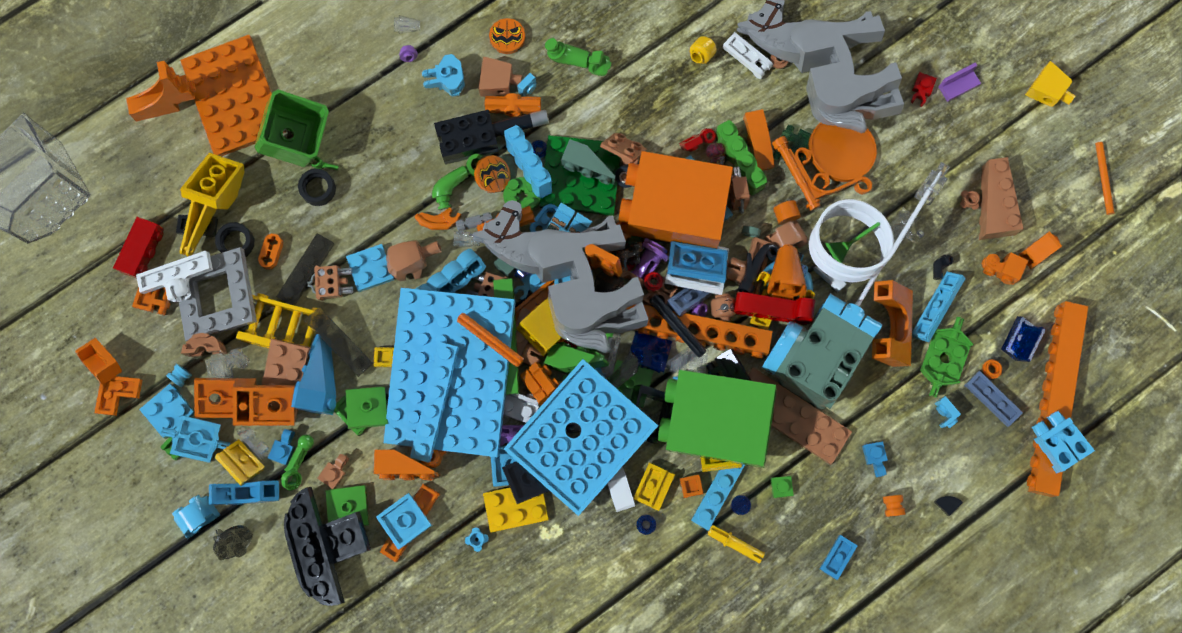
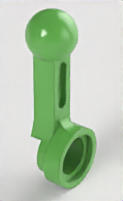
M310 435L300 436L298 446L288 466L284 469L286 472L281 477V483L289 491L297 489L301 483L302 477L297 471L307 451L314 444V440ZM292 476V480L287 483L288 478Z

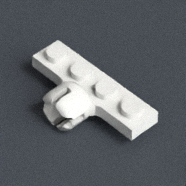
M203 251L137 274L139 292L146 294L165 287L168 300L181 302L183 301V296L185 300L189 299L191 296L189 280L192 277L213 270L210 253Z

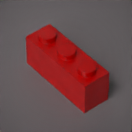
M136 217L113 269L137 279V274L148 270V264L155 255L156 246L163 238L164 229L156 223Z

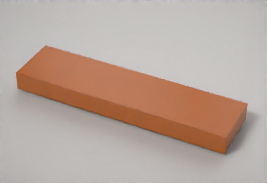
M422 484L413 499L425 516H427L440 494L427 485ZM388 537L380 553L394 562H398L408 544L398 550L390 537Z

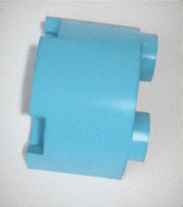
M197 495L189 500V505L184 508L180 507L172 513L174 521L187 539L196 534L200 528L220 516L216 507L209 505L208 496L201 498L200 495Z

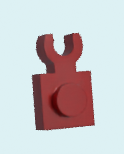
M919 72L912 91L917 93L912 96L911 103L913 104L915 99L918 98L921 100L920 107H922L926 102V96L929 97L931 95L937 78Z

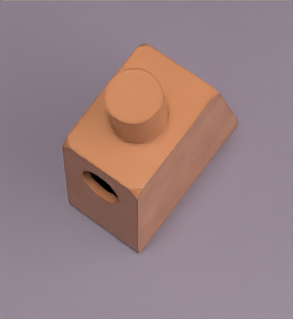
M483 57L479 83L481 97L504 96L510 93L511 85L517 86L522 81V75L513 74L512 64Z

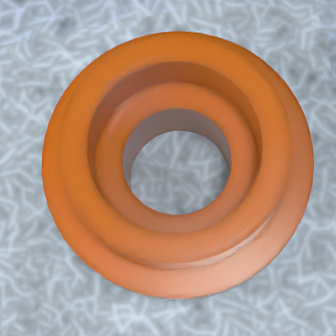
M988 360L983 364L982 372L987 378L995 379L1001 375L1002 366L996 360ZM989 366L994 368L993 373L989 371Z

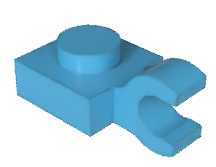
M284 429L281 441H274L268 459L284 465L289 464L295 449L294 446L290 445L295 435L294 431Z
M883 441L863 445L866 464H873L876 478L887 475L882 463L888 461Z

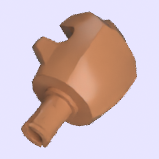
M412 240L389 247L386 256L388 272L400 282L406 281V275L409 273L413 274L415 280L421 278L422 270L427 267L426 258L442 252L438 241L422 247L417 240Z

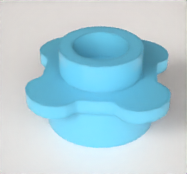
M476 527L472 529L469 537L465 538V543L471 545L474 551L479 552L483 544L488 542L489 537L486 534H482L480 529Z

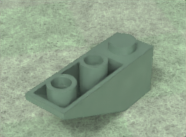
M569 139L561 159L562 166L568 171L574 172L575 170L581 172L587 178L594 177L599 179L601 183L607 185L611 183L614 185L615 175L587 145Z

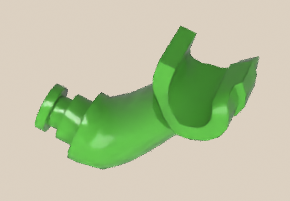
M550 38L545 43L548 57L556 63L588 68L590 73L598 76H605L611 67L612 62H610L608 56L603 55V51H594L591 54L589 51L562 43L555 38Z
M471 155L465 167L462 165L435 183L432 190V199H436L437 204L440 205L438 210L452 208L449 202L450 196L453 195V189L468 178V175L475 177V170L472 168L471 163L478 162L483 155Z

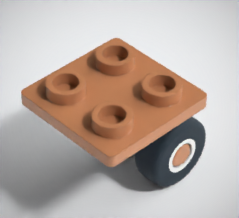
M614 133L603 141L600 147L621 157L623 165L616 170L615 180L621 187L629 188L631 186L625 185L629 162L639 164L641 151L646 152L647 149L641 143L631 141L621 133Z

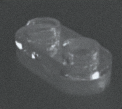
M243 426L237 431L238 435L260 459L264 460L269 455L268 450L270 448L262 440L259 442L255 436L257 434L251 427L246 428Z

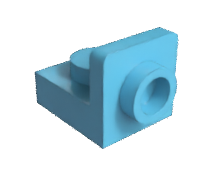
M946 396L935 402L937 411L942 416L947 417L939 426L941 428L946 426L951 428L958 422L956 418L961 413Z

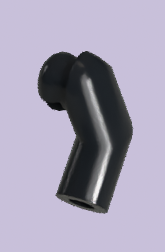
M942 255L934 261V280L943 279V269L954 262L952 255Z

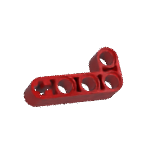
M738 292L736 294L734 312L740 315L787 323L791 320L800 325H807L814 318L815 300L811 298H798L794 301Z

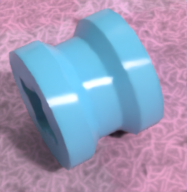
M176 364L174 370L166 376L178 386L183 387L184 381L189 379L192 374L181 365Z

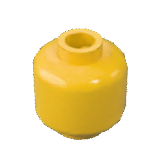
M701 36L692 44L689 52L694 62L706 64L715 55L717 48L711 38Z

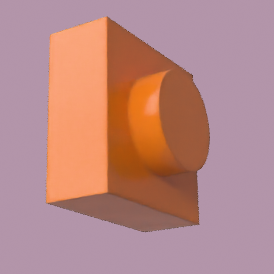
M699 475L679 479L683 498L703 494Z

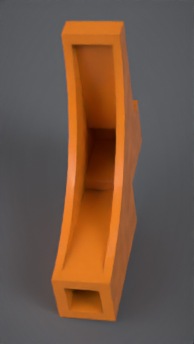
M165 61L157 62L159 72L157 82L147 90L126 98L129 115L137 122L179 112L178 104L195 99L194 92H196L194 82L190 81L186 75H176L174 69L169 67Z

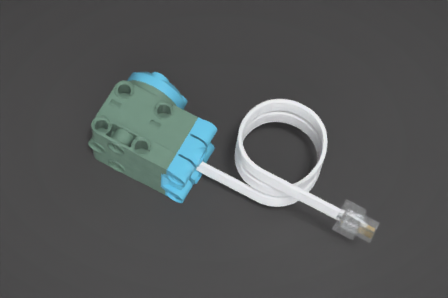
M941 162L935 171L931 170L914 196L920 202L895 243L892 228L884 215L863 201L854 199L837 201L825 209L810 235L809 251L812 260L818 268L830 277L840 281L861 282L870 280L855 304L849 303L845 306L846 302L830 293L808 330L790 320L761 367L777 377L781 386L819 410L831 409L852 378L853 372L872 340L880 331L883 324L868 315L863 319L865 316L864 310L859 306L882 268L894 255L924 203L930 205L940 193L948 179L945 177L950 168L948 165ZM835 216L856 218L865 223L869 228L879 222L880 226L872 231L880 243V262L865 268L851 267L838 262L822 246L819 235L821 224Z

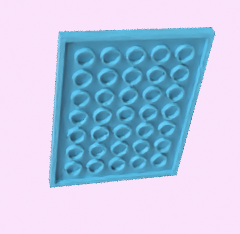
M409 288L400 289L386 415L388 424L385 425L383 443L413 446L439 342L459 346L460 348L434 450L499 457L509 361L458 323L457 318L461 313H465L511 348L515 299Z

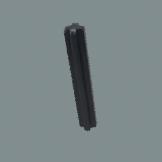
M654 295L649 301L650 304L697 357L703 356L706 353L704 346L658 295Z

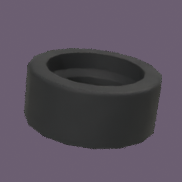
M314 168L302 174L298 181V190L307 203L313 206H322L333 199L336 185L328 172ZM317 177L325 179L328 184L327 191L319 197L309 196L306 190L308 183Z
M230 222L223 225L215 236L217 249L221 253L229 251L224 245L226 237L233 231H240L246 237L242 248L244 249L245 257H247L254 248L255 239L252 232L238 222Z

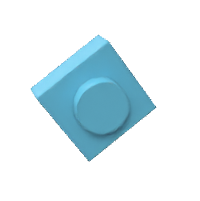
M531 73L517 85L518 93L525 97L535 90L536 79Z

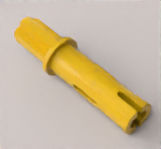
M712 525L708 531V536L723 543L724 547L728 546L756 561L758 564L761 563V558L764 557L765 552L733 536L732 532L728 533L715 525Z

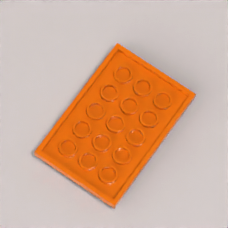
M246 35L181 59L185 75L195 84L194 100L213 154L222 157L254 145L266 103L272 92L251 36Z

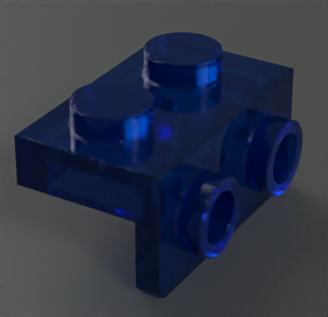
M1017 316L1001 350L1015 361L1030 362L1046 329L1034 326L1023 316Z

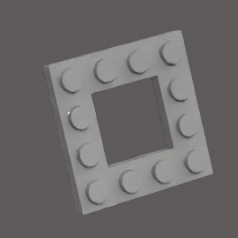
M239 247L210 256L213 270L192 277L189 280L191 296L187 300L183 296V301L179 302L185 341H188L192 335L197 333L214 335L257 322L243 248ZM227 273L232 308L203 316L197 282Z

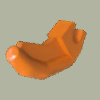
M448 208L435 216L422 212L420 214L417 213L415 219L421 226L431 230H449L456 225V221L460 220L462 216L460 213H457L455 217H450L453 210Z

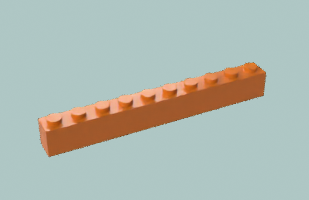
M1065 301L1056 306L1054 311L1056 320L1051 329L1053 338L1048 348L1050 357L1045 366L1047 376L1042 385L1044 395L1039 404V409L1041 410L1040 417L1036 422L1037 424L1040 421H1044L1049 429L1053 425L1047 417L1054 412L1059 411L1065 419L1072 416L1088 306ZM1034 440L1033 447L1035 451L1030 460L1032 470L1031 475L1027 479L1028 492L1048 497H1057L1060 494L1063 472L1056 473L1052 468L1053 464Z

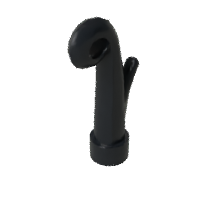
M767 243L763 245L753 261L751 253H747V267L744 279L737 289L739 292L753 293L754 285L765 256L772 261L776 259L779 249L776 244Z

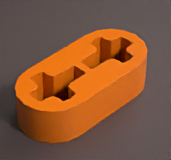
M271 233L265 237L259 254L258 262L266 270L276 267L283 248V240L277 234ZM275 239L278 243L274 244L272 247L270 241H274ZM270 255L272 262H268L266 265L264 259H268Z

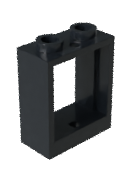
M642 384L635 385L631 401L637 407L639 406L641 396L663 402L656 432L646 439L647 442L658 444L662 417L671 419L674 403L665 402L664 391Z

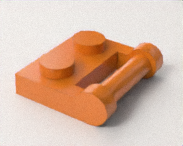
M593 244L585 247V253L590 258L589 264L592 268H601L605 274L611 277L613 275L618 278L621 276L623 270L620 259L617 256Z

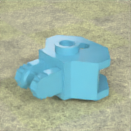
M452 54L445 55L439 65H435V68L426 69L422 72L424 78L437 77V79L424 81L423 85L425 88L439 87L440 90L444 89L453 97L459 96L465 87L461 62Z

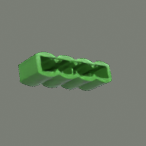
M728 120L718 125L715 139L718 145L724 149L727 160L736 169L740 167L741 177L746 176L749 194L753 196L764 190L767 183L766 175L757 167V161L753 154L748 151L744 139L738 136L735 124Z

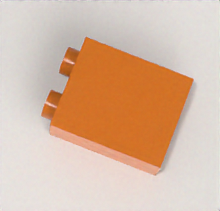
M641 151L639 164L631 162L628 164L625 185L635 186L632 200L622 198L618 221L628 222L627 235L717 249L721 240L733 167Z

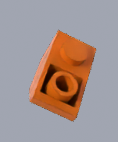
M1049 231L1018 255L1029 260L1027 266L1032 269L1061 248L1062 245L1058 237Z

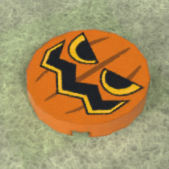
M510 18L498 20L493 24L489 32L492 47L502 54L517 52L524 45L526 38L523 26L518 21Z
M486 156L477 163L474 171L475 181L482 190L488 193L501 192L510 181L509 167L498 156Z

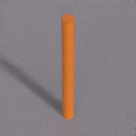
M1097 142L1095 146L1106 214L1112 215L1115 212L1103 142Z

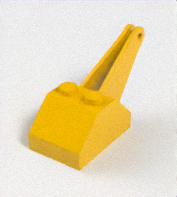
M208 153L181 187V196L191 200L180 246V254H186V256L193 255L216 210H228L236 200L245 173L244 164Z

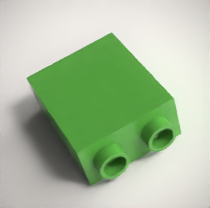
M679 370L678 380L669 378L667 381L665 402L674 404L671 419L663 417L661 419L658 441L667 442L666 450L672 453L765 468L777 392L776 385Z

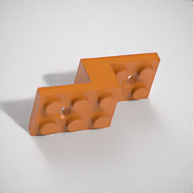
M195 378V418H233V426H294L295 408L291 407L295 386L256 385V378ZM218 394L221 397V401H211L210 395ZM276 401L280 404V408L272 410L269 407V403Z

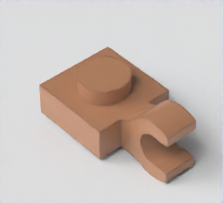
M340 454L334 464L331 462L327 463L317 479L330 488L336 489L346 474L342 469L350 458Z

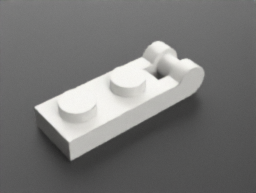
M735 32L723 44L722 48L753 72L758 79H762L766 70H770L773 67V63ZM757 62L761 63L760 67L756 65Z

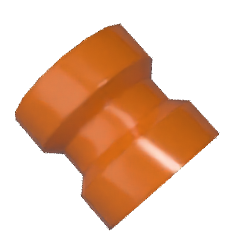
M903 495L883 497V503L886 505V517L906 515L905 508L900 505L904 501Z

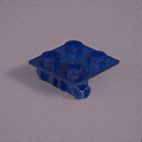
M635 331L627 362L630 365H642L641 368L646 366L648 370L651 368V370L658 371V373L660 371L664 372L672 341L653 335L639 334L638 331Z

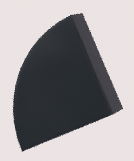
M953 496L940 497L934 501L947 516H950L963 503L960 499Z

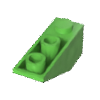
M565 342L556 343L548 352L544 362L549 368L566 374H570L582 359L588 362L594 369L606 367L610 364L604 359L605 356L600 353L594 352L590 354L581 347L576 349L570 348L571 345Z

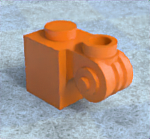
M1010 252L1004 257L1002 263L998 255L989 254L982 260L981 264L984 274L988 276L996 275L997 278L1001 279V282L1014 285L1020 281L1029 260Z

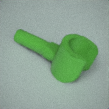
M318 156L314 159L318 161V164H311L316 169L329 168L338 170L339 168L337 165L323 162Z

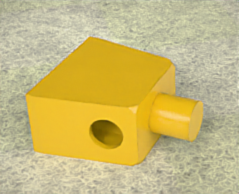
M1051 61L1043 68L1025 94L1050 107H1053L1059 100L1069 105L1075 98V95L1067 90L1072 83V79Z

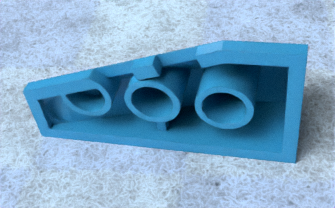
M316 334L308 353L309 362L307 366L304 365L302 368L304 374L301 382L297 381L291 407L316 414L333 415L336 407V387L331 341L326 336Z

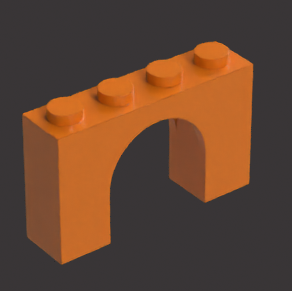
M894 280L874 282V301L882 304L887 309L891 329L889 338L872 340V359L892 367L911 366L913 290Z

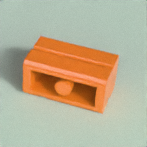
M535 362L520 375V378L542 406L557 389L560 382L555 377L551 378L552 372L545 364L542 366L540 363Z

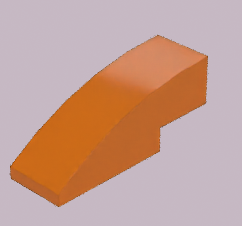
M760 109L744 114L743 120L748 134L747 141L751 154H753L757 161V167L762 171L773 169L775 167L764 111Z

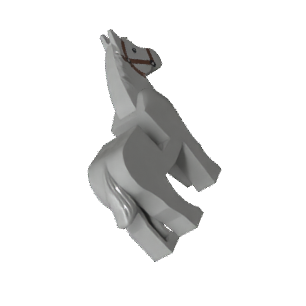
M766 0L764 6L759 11L753 14L749 13L747 21L737 24L739 27L737 31L739 33L749 35L758 46L771 55L794 63L801 73L810 71L806 90L812 114L819 122L864 133L867 130L865 119L875 120L901 114L904 106L899 91L902 77L896 62L891 63L884 70L876 74H854L853 60L849 49L860 43L880 42L884 36L885 29L880 16L873 17L871 11L865 12L860 18L849 22L809 19L802 22L784 23L782 21L785 1Z
M511 200L503 205L495 219L484 223L483 230L472 234L474 241L484 243L499 259L516 269L536 274L542 283L570 276V281L555 284L548 288V302L554 327L558 335L563 339L580 347L607 353L610 350V345L605 333L620 334L647 326L648 317L642 302L644 293L638 277L632 278L624 287L613 292L602 293L594 291L593 276L587 260L588 256L585 253V247L593 244L605 251L625 249L626 241L620 224L616 225L613 215L608 216L601 224L588 228L581 233L552 229L522 233L519 222L522 219V207L519 202Z

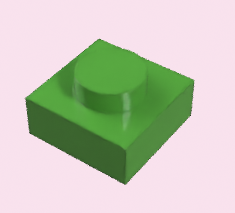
M791 476L770 478L773 498L794 496Z

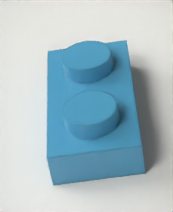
M839 535L819 570L838 580L856 550L857 545Z

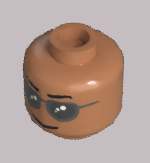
M718 294L711 300L713 318L729 322L731 317L736 315L734 312L735 299L730 297V294Z

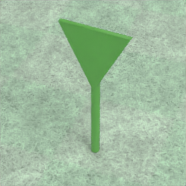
M877 222L850 241L825 244L833 258L842 263L851 245L880 226V223Z

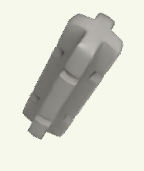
M487 212L483 216L476 215L465 218L466 220L464 221L463 219L456 221L457 230L463 231L466 230L465 228L477 227L481 223L492 220V215L490 212Z

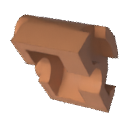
M797 220L775 229L776 232L765 237L766 241L776 244L779 248L786 244L801 248L809 243L808 237Z
M197 333L192 335L186 344H183L181 354L188 357L203 356V353L206 351L213 355L227 354L224 343L207 333Z

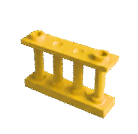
M258 293L257 296L252 295L253 301L257 302L255 306L257 322L249 324L248 330L246 329L245 332L238 331L236 338L242 342L269 349L271 339H275L274 334L282 309L293 312L285 339H282V341L294 343L292 342L300 315L303 314L311 316V320L303 344L300 345L311 347L318 320L327 321L328 317L321 309L312 307V310L271 300L268 299L269 296ZM264 305L275 307L267 333L263 337L257 336L256 329Z

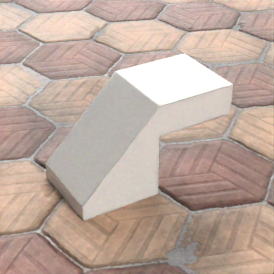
M622 466L607 483L616 512L635 507Z

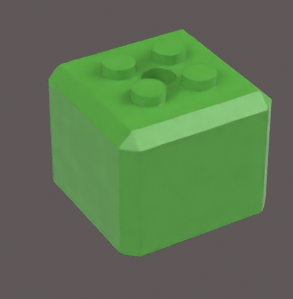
M279 89L272 92L266 103L254 146L256 151L301 167L310 165L318 155L329 110L326 105ZM283 131H291L293 134V138H285L283 136Z

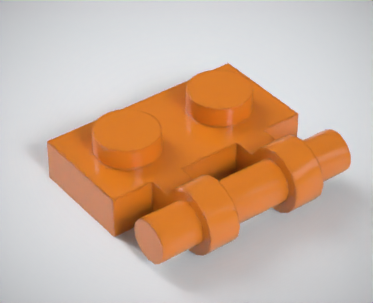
M138 287L132 307L153 313L155 306H159L157 314L165 316L167 309H170L171 303L167 299L166 290L162 300H158L160 290H165V287L146 294L140 293Z

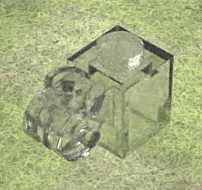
M241 348L230 350L228 355H223L222 353L211 355V358L205 360L208 378H234L232 368L234 366L240 369L247 368L249 358L243 354Z

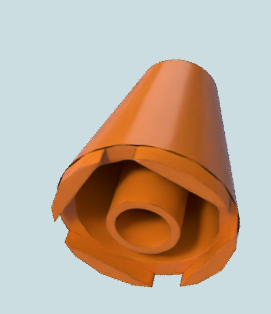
M786 244L778 249L767 286V293H772V297L794 300V296L802 298L806 295L807 287L798 250L793 245Z

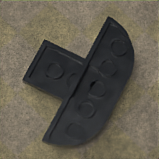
M306 487L299 491L290 501V508L284 517V533L296 577L308 597L314 598L319 604L326 606L343 604L345 601L334 564L371 551L360 512H355L322 525L312 487Z

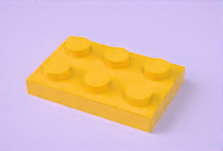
M510 488L483 493L490 533L549 520L544 493L520 504H516Z

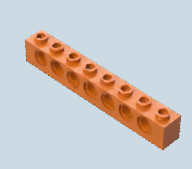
M644 305L648 317L647 326L634 330H638V333L642 335L652 333L657 334L658 338L668 339V337L676 338L677 342L685 343L675 331L670 329L669 324L654 307ZM672 311L687 328L694 326L698 329V333L694 336L704 347L710 345L720 351L733 348L736 354L743 355L744 353L752 354V357L759 359L769 354L773 331L687 313L679 317ZM652 319H658L661 322V325L658 327H654L651 325L650 321ZM707 331H715L717 337L714 339L708 337ZM726 335H734L736 341L729 342L726 339ZM745 339H753L755 345L748 346L745 342Z

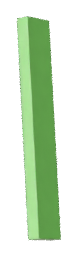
M512 278L493 280L494 297L515 299L514 280ZM514 313L511 349L517 353L516 317ZM509 362L506 395L520 394L518 367Z

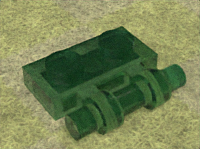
M788 125L786 130L782 131L781 137L785 136L787 141L794 142L791 147L793 154L802 147L809 150L808 144L811 133L800 129L798 135L792 133L794 130L792 125ZM774 149L773 158L779 160L781 154L778 150ZM798 153V157L802 163V161L806 160L807 157L804 153Z

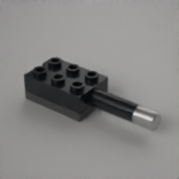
M484 110L435 122L434 126L442 158L446 165L466 160L474 154L486 155L498 152L496 137L505 135L504 130L515 125L525 130L548 124L549 119L546 110H541L491 122L489 110Z

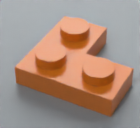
M115 376L103 385L100 383L94 413L117 416L120 397L139 399L143 380Z

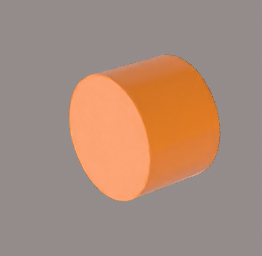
M795 200L783 202L773 208L779 225H784L790 221L793 222L801 217Z

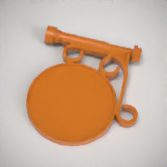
M820 122L810 135L808 149L799 148L794 154L788 148L787 144L789 142L785 136L772 142L774 149L780 152L797 185L801 188L808 201L806 207L810 211L821 206L819 198L836 193L853 184H856L854 186L855 191L862 195L868 193L872 188L871 180L863 177L874 165L877 154L874 137L868 128L864 133H859L851 129L835 125H825ZM800 152L806 155V160L802 161V163L798 157ZM810 159L820 172L812 180L803 167ZM818 177L823 178L825 181L822 189L814 185ZM830 179L848 182L833 190H824L830 184ZM858 182L866 183L867 189H861Z

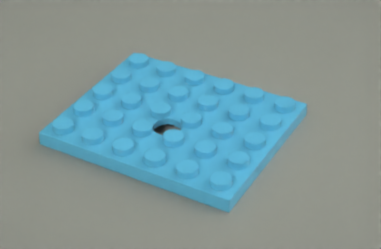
M582 359L506 445L504 450L579 516L658 427V424L588 362ZM574 422L580 425L581 434L577 438H571L566 434V426L569 423Z

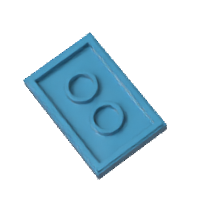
M671 241L667 274L725 283L728 250Z

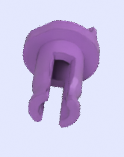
M645 238L641 245L645 251L638 260L636 268L631 272L643 280L648 273L655 271L661 260L667 262L669 259L666 255L668 251L664 247Z

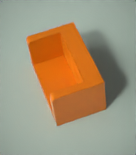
M96 338L75 351L81 362L102 385L122 372L118 362Z

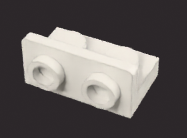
M521 394L506 395L503 415L527 423L539 409L540 404L531 394L526 396Z

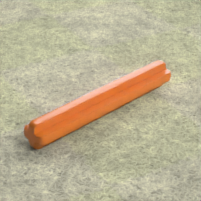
M465 313L459 315L457 318L458 323L514 366L518 367L524 360L523 357Z

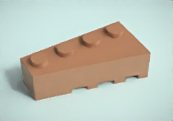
M1008 157L988 160L982 166L981 174L982 199L980 200L979 240L1015 236L1024 228Z

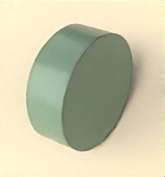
M743 226L741 233L748 237L759 238L761 229Z

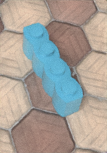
M517 125L504 130L507 150L514 156L516 165L523 170L524 178L531 184L533 193L540 199L551 194V176L542 167L541 159L534 153L531 143L525 139L523 130Z
M467 249L456 260L446 264L441 272L432 275L426 284H422L416 289L455 293L456 290L466 286L471 278L480 275L485 270L486 265L472 249Z

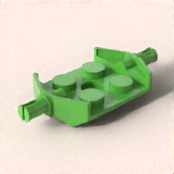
M956 317L952 328L935 331L920 371L932 385L929 396L934 398L938 397L942 386L960 383L959 379L970 347L973 346V343L961 331L964 319L961 317ZM942 353L949 356L948 363L941 361L940 355Z

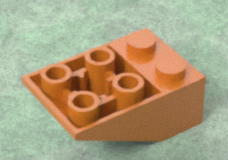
M396 450L374 451V474L378 475L379 479L395 480V477H399V479L415 480V477H419L422 480H434V477H440L439 473Z

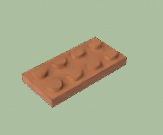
M271 339L262 385L295 386L297 381L301 382L304 374L302 368L308 364V353L311 347ZM272 401L269 403V407L272 410H277L280 408V404ZM295 408V422H296L297 413H298V409H297V408Z

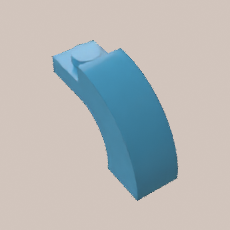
M279 481L244 483L242 486L239 483L209 485V505H237L279 501Z

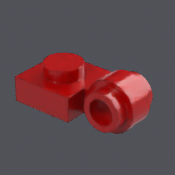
M704 128L699 134L683 140L679 145L682 150L691 152L698 149V145L703 142L712 143L716 138V133L713 129Z

